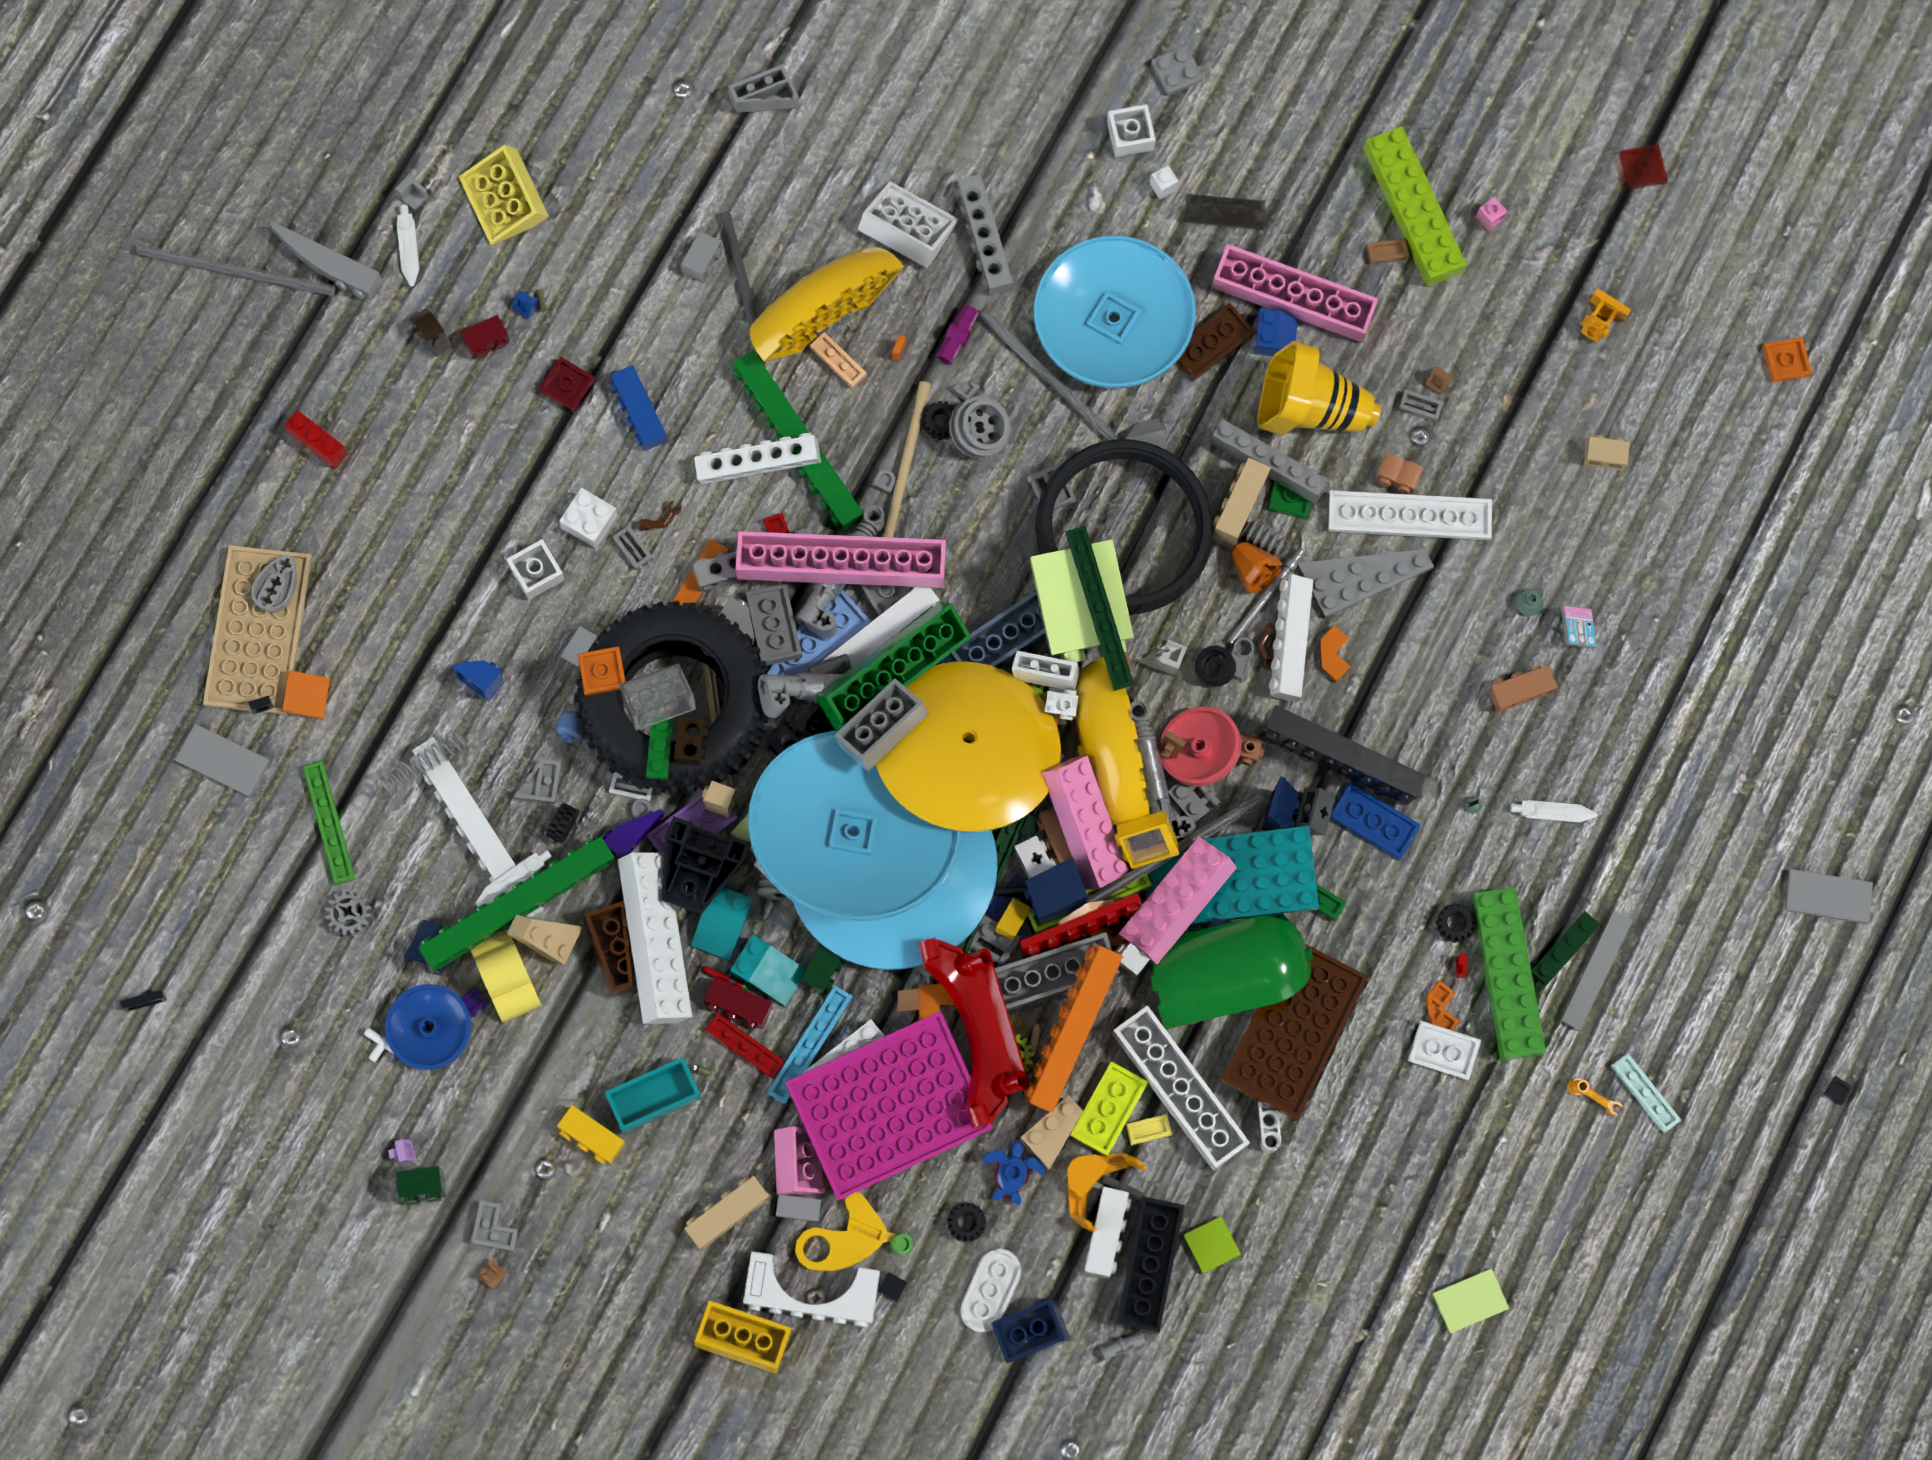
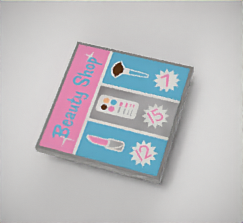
M1561 605L1566 645L1597 648L1592 609Z

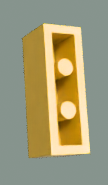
M573 1105L557 1125L558 1129L561 1130L559 1134L568 1141L571 1138L578 1142L576 1145L578 1148L586 1153L590 1150L595 1154L594 1159L603 1165L606 1162L611 1165L626 1145L624 1140Z

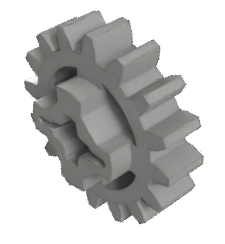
M344 890L340 897L335 894L336 900L328 901L331 908H325L326 912L330 913V915L325 917L327 921H331L329 923L330 928L336 927L335 932L338 934L342 931L345 937L348 932L355 936L356 930L362 933V926H369L366 919H372L371 914L367 913L372 910L371 906H365L369 902L367 898L361 900L363 895L358 893L355 896L353 890L350 891L349 895ZM359 905H361L363 910L362 916L358 914ZM343 910L348 912L352 911L354 916H346ZM335 911L339 913L338 922L335 919Z

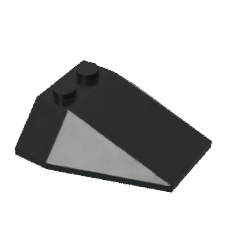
M673 816L665 835L662 901L702 915L744 864L751 843L731 836V839L696 828L692 822Z

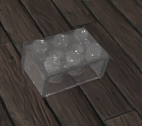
M679 663L619 684L623 703L636 731L696 710L693 693Z

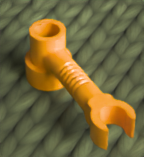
M1575 1078L1568 1082L1567 1089L1570 1094L1574 1096L1586 1095L1607 1109L1610 1115H1618L1613 1111L1612 1107L1613 1105L1622 1107L1621 1103L1608 1100L1589 1088V1083L1586 1080Z

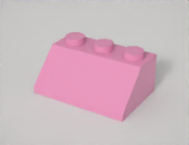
M787 1127L774 1130L776 1193L780 1195L825 1194V1188H823V1168L806 1129L802 1127Z

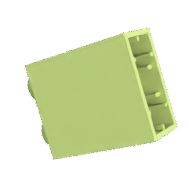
M1112 539L1091 545L1125 653L1127 652L1125 641L1132 640L1134 635ZM1070 548L1032 556L1030 564L1050 657L1060 656L1062 660L1077 663L1086 661L1084 650L1097 648L1100 645Z

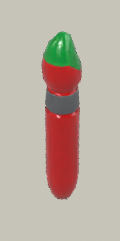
M709 966L701 967L702 971L711 977L715 976L741 989L749 990L748 986L741 980H736Z

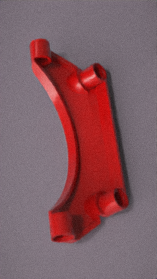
M936 938L918 942L925 969L947 991L959 1011L967 1032L971 1051L972 1072L965 1104L972 1128L988 1125L996 1119L1006 1106L1008 1095L1026 1090L1029 1087V1078L1026 1074L992 961V955L986 948L964 954L962 948L936 940Z

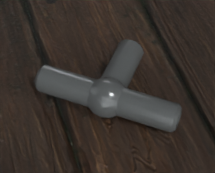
M1127 1167L1121 1181L1104 1175L1102 1183L1117 1190L1128 1192L1134 1198L1140 1200L1143 1196L1142 1191L1129 1186V1182L1135 1172L1131 1167Z

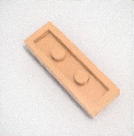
M825 332L810 344V349L852 389L867 376V373Z

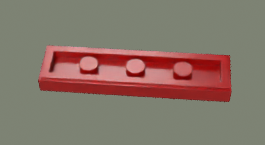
M719 1013L716 1014L705 1029L707 1033L772 1080L776 1078L786 1063Z

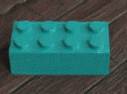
M684 1057L605 1092L623 1135L702 1099Z

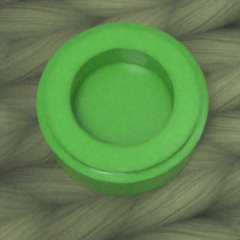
M897 1233L892 1237L890 1247L894 1253L906 1255L911 1251L913 1241L908 1234Z

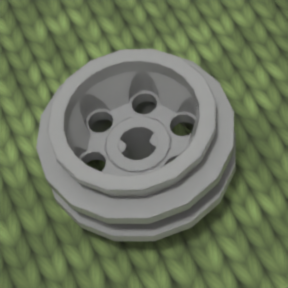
M975 396L960 403L953 410L949 421L950 436L954 445L963 454L972 458H986L1000 452L1007 444L1011 433L1010 420L1005 409L996 400L987 396ZM976 411H979L981 413V416H978L976 414ZM989 433L992 434L991 439L988 438Z

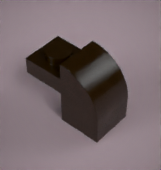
M425 308L409 318L416 332L424 339L433 356L437 357L452 347L442 326L428 309Z

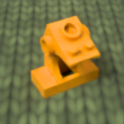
M1597 288L1590 299V302L1596 305L1597 308L1590 316L1587 314L1581 325L1584 327L1581 333L1597 343L1600 338H1606L1611 330L1608 327L1613 319L1616 318L1623 323L1631 309Z

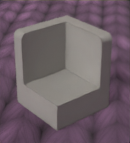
M410 175L395 188L397 197L414 211L429 198L427 190Z

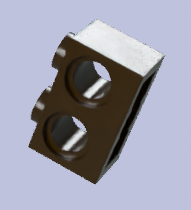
M678 718L674 754L675 763L700 766L701 759L705 760L706 747L702 746L703 739L708 737V726H705L704 719ZM695 727L699 731L696 735H689L687 733L688 729ZM688 748H694L696 753L693 756H688L685 754V751Z

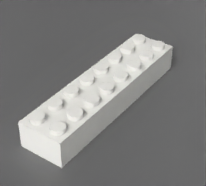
M630 853L618 859L643 1024L679 1023L691 1018L692 1012L675 905L662 901L664 853Z
M1148 1005L1113 1030L1112 1036L1144 1079L1148 1081L1150 1087L1213 1171L1250 1144Z

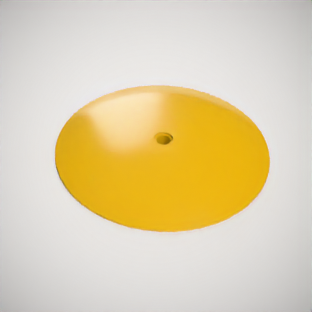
M949 662L933 666L906 687L924 703L928 716L875 764L884 785L905 809L918 818L941 828L964 832H980L1001 828L1014 823L1034 810L1049 793V788L1042 772L1060 764V737L1054 717L1051 713L1044 712L1045 702L1024 681L1018 680L1012 674L990 665L975 662ZM963 740H970L972 743H966Z

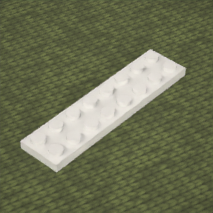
M1330 490L1328 532L1491 540L1492 499Z

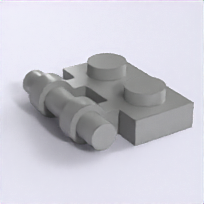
M1179 782L1168 791L1169 797L1194 823H1197L1210 812L1206 807L1208 802L1214 807L1221 803L1216 797L1215 791L1210 790L1207 785L1188 786ZM1197 787L1204 794L1202 799L1194 792Z

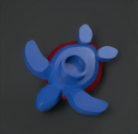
M1020 1140L1013 1142L1010 1147V1155H1006L1002 1150L996 1149L985 1154L983 1158L984 1163L999 1162L994 1175L998 1190L993 1193V1200H1000L1004 1196L1005 1198H1011L1013 1203L1020 1205L1022 1199L1019 1192L1028 1183L1029 1169L1035 1170L1040 1175L1045 1174V1167L1036 1157L1021 1158L1023 1145Z

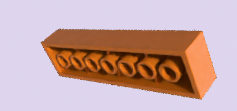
M1093 943L1092 946L1089 945L1084 957L1086 961L1083 966H1079L1076 972L1077 981L1075 985L1070 986L1067 992L1068 1001L1066 1005L1062 1004L1058 1016H1060L1057 1024H1053L1049 1033L1051 1036L1048 1044H1044L1040 1053L1043 1055L1040 1063L1036 1062L1032 1070L1034 1076L1031 1083L1029 1082V1087L1023 1090V1094H1025L1024 1099L1053 1113L1123 958L1122 955L1096 943Z

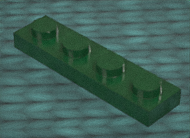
M1584 911L1531 970L1532 975L1546 986L1601 924Z

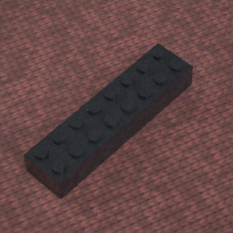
M1277 705L1266 713L1257 734L1263 742L1267 744L1274 743L1280 746L1282 751L1287 753L1293 752L1306 762H1315L1319 768L1326 771L1330 769L1336 772L1338 777L1342 779L1349 778L1355 781L1357 786L1362 788L1368 787L1374 790L1375 794L1381 797H1390L1394 803L1404 806V804L1408 805L1418 797L1427 776Z

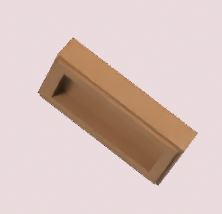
M1406 238L1366 244L1369 265L1409 259Z

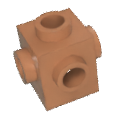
M1252 734L1241 735L1242 747L1238 759L1241 764L1251 766L1252 764L1256 765L1258 759L1262 760L1265 748L1261 747L1262 740H1259V737Z

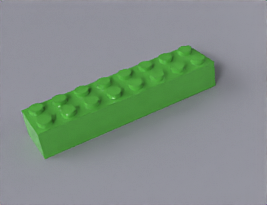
M1516 887L1476 892L1471 897L1474 918L1476 919V932L1500 1062L1542 1056L1546 1053Z

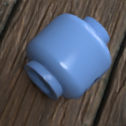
M568 710V712H564L560 716L556 731L565 742L571 743L573 740L582 738L580 727L583 726L581 723L583 718H577V711Z

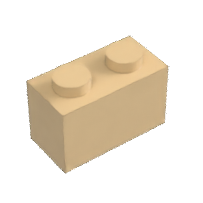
M1601 435L1590 436L1585 446L1583 466L1624 471L1628 465L1630 442H1626L1621 438L1606 439Z
M711 781L710 786L706 785L702 795L706 810L728 818L730 817L737 799L736 789Z

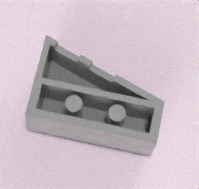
M783 64L728 86L729 97L737 113L799 108V96Z

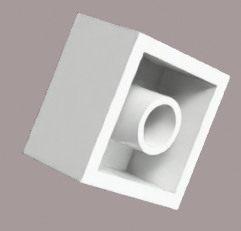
M1147 104L1108 111L1107 125L1115 157L1154 150L1156 139Z
M581 488L559 522L561 529L596 549L618 514L614 506Z
M543 539L506 559L508 567L528 600L564 581L563 573Z

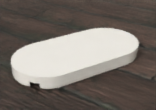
M1005 1249L992 1250L983 1256L961 1304L962 1320L968 1328L975 1332L984 1333L993 1330L991 1322L1003 1318L1021 1277L1020 1263L1012 1252Z

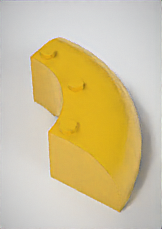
M868 247L843 255L818 268L811 274L804 276L769 305L752 323L750 339L756 352L764 362L799 354L817 337L816 332H821L826 327L829 328L849 312L853 313L862 308L869 307L900 273L904 266L889 251L879 247Z
M1101 657L1090 662L1080 671L1075 689L1077 691L1076 695L1079 696L1077 716H1073L1080 742V745L1077 746L1079 757L1088 756L1111 823L1117 826L1148 816L1150 812L1144 789L1146 788L1143 771L1140 770V768H1143L1141 753L1138 751L1137 742L1134 741L1138 739L1134 721H1132L1131 714L1128 712L1131 711L1129 697L1126 693V688L1117 691L1113 690L1104 658Z

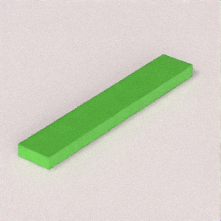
M319 761L302 766L334 884L336 886L356 880L324 762Z

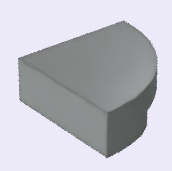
M973 382L958 383L952 388V391L966 401L977 393L980 386Z

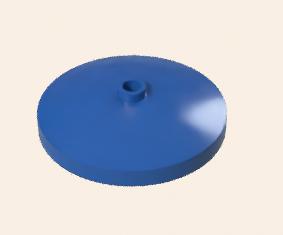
M434 984L415 986L402 993L392 1004L385 1024L387 1042L395 1056L408 1066L420 1070H436L453 1063L466 1049L472 1031L471 1016L463 1000L448 988ZM429 1025L434 1026L432 1028V1032H428L427 1030Z

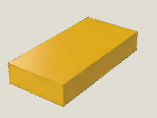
M1013 898L994 931L1013 941L1028 916L1031 907Z

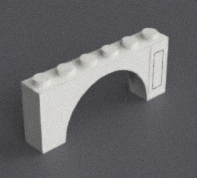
M751 1252L743 1305L748 1306L747 1310L760 1311V1308L769 1309V1313L781 1315L782 1311L790 1312L792 1317L803 1318V1314L811 1315V1319L817 1321L831 1318L833 1323L846 1324V1321L855 1322L854 1326L867 1328V1325H872L880 1271L858 1268L857 1276L845 1294L826 1304L811 1305L799 1302L783 1291L774 1275L773 1255Z

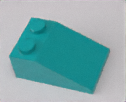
M723 888L701 915L691 947L730 961L754 904L753 898Z
M752 935L730 971L733 977L786 1007L799 986L806 969L773 946Z

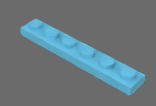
M837 986L833 987L767 1091L768 1095L784 1105L787 1103L790 1093L785 1081L803 1074L809 1068L852 1000V995Z

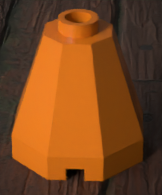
M1248 542L1238 543L1232 549L1231 558L1243 587L1249 593H1258L1262 590L1260 586L1264 584L1267 587L1281 572L1279 566H1282V562L1276 556Z

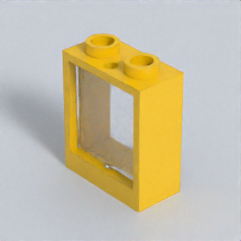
M1165 810L1117 825L1118 834H1115V840L1118 847L1122 846L1123 859L1125 862H1129L1131 869L1179 855L1178 841Z

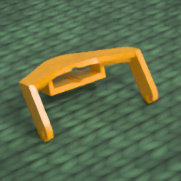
M1125 1153L1109 1154L1108 1157L1094 1154L1075 1158L1067 1169L1070 1218L1081 1227L1095 1232L1097 1228L1085 1219L1087 1197L1094 1184L1104 1175L1127 1167H1134L1145 1171L1147 1167L1139 1159Z

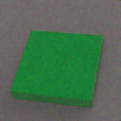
M1274 480L1267 511L1307 520L1311 502Z

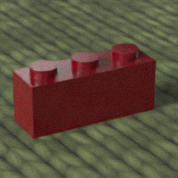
M715 976L704 997V1003L707 1004L706 1007L715 1012L721 1010L726 1013V1017L735 1021L739 1018L745 1021L746 1026L755 1030L757 1027L763 1028L773 1007L772 1002Z

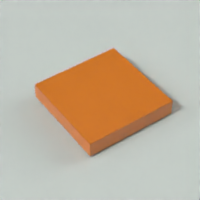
M1803 337L1763 344L1762 347L1772 383L1810 377L1812 375Z
M619 646L577 654L585 696L627 688Z
M289 670L287 672L281 712L322 720L325 714L330 678Z

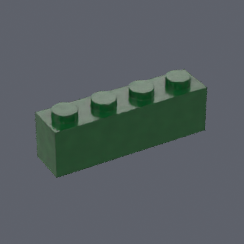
M820 943L801 979V984L822 995L826 991L830 992L835 982L832 979L836 972L840 973L845 963L842 961L843 958L837 956Z

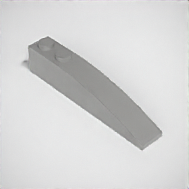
M273 221L271 222L270 226L273 233L302 262L335 283V286L339 289H348L360 299L365 297L371 300L382 280L379 272Z

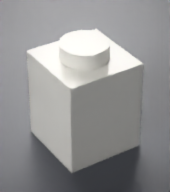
M1169 165L1151 174L1150 185L1159 200L1177 191L1179 181Z

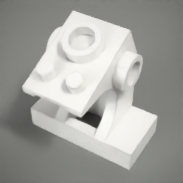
M1049 687L1044 712H1049L1053 717H1058V724L1066 725L1067 720H1072L1073 716H1077L1079 696L1076 695L1077 691Z

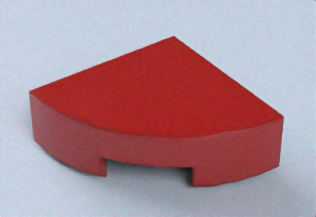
M1459 954L1455 958L1457 978H1465L1467 954Z

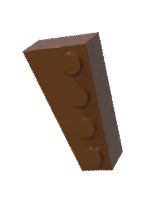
M624 901L585 913L583 918L611 998L630 992L633 986Z

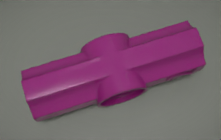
M964 305L955 323L950 325L945 341L936 356L942 363L952 365L961 347H964L967 343L971 329L979 316V312L974 307Z

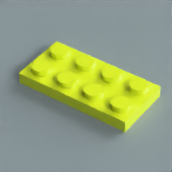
M1111 1061L1070 1137L1108 1157L1145 1090L1148 1081Z

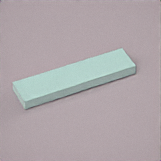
M1629 1053L1610 1066L1663 1133H1666L1681 1121L1680 1117Z

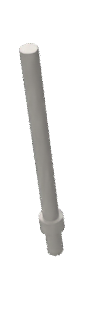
M1299 547L1291 559L1288 558L1283 564L1284 568L1226 640L1229 645L1233 646L1277 590L1282 578L1287 577L1290 572L1296 569L1297 563L1306 553L1303 548Z

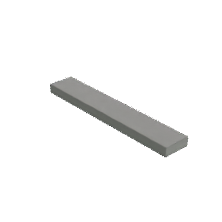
M1616 911L1612 912L1560 1022L1577 1031L1581 1030L1633 921L1632 919Z

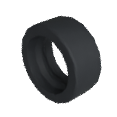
M1214 645L1203 649L1198 654L1195 660V670L1206 685L1219 687L1227 684L1234 677L1236 662L1225 647ZM1214 656H1223L1227 661L1225 670L1220 675L1208 676L1204 671L1206 662Z

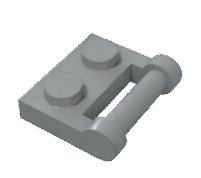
M1061 464L1034 473L1026 478L1028 484L1032 486L1038 502L1043 492L1039 480L1044 479L1045 483H1047ZM1069 482L1058 495L1054 510L1076 502Z
M985 915L969 950L977 951L985 948L977 943L981 937L1004 951V954L1000 957L989 950L992 955V961L997 964L996 967L1004 966L1021 936L1017 934L1012 941L994 930L998 922Z

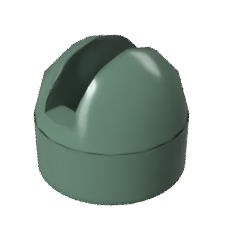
M1471 796L1465 801L1464 807L1467 812L1475 814L1481 809L1482 802L1478 797ZM1472 802H1478V804H1475L1471 807L1469 806V804Z

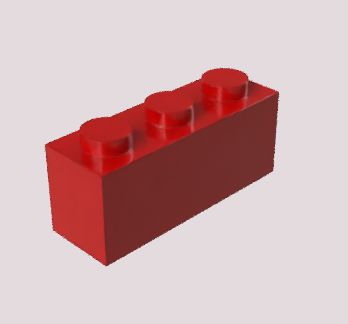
M298 410L284 425L288 434L333 469L348 455L344 445Z

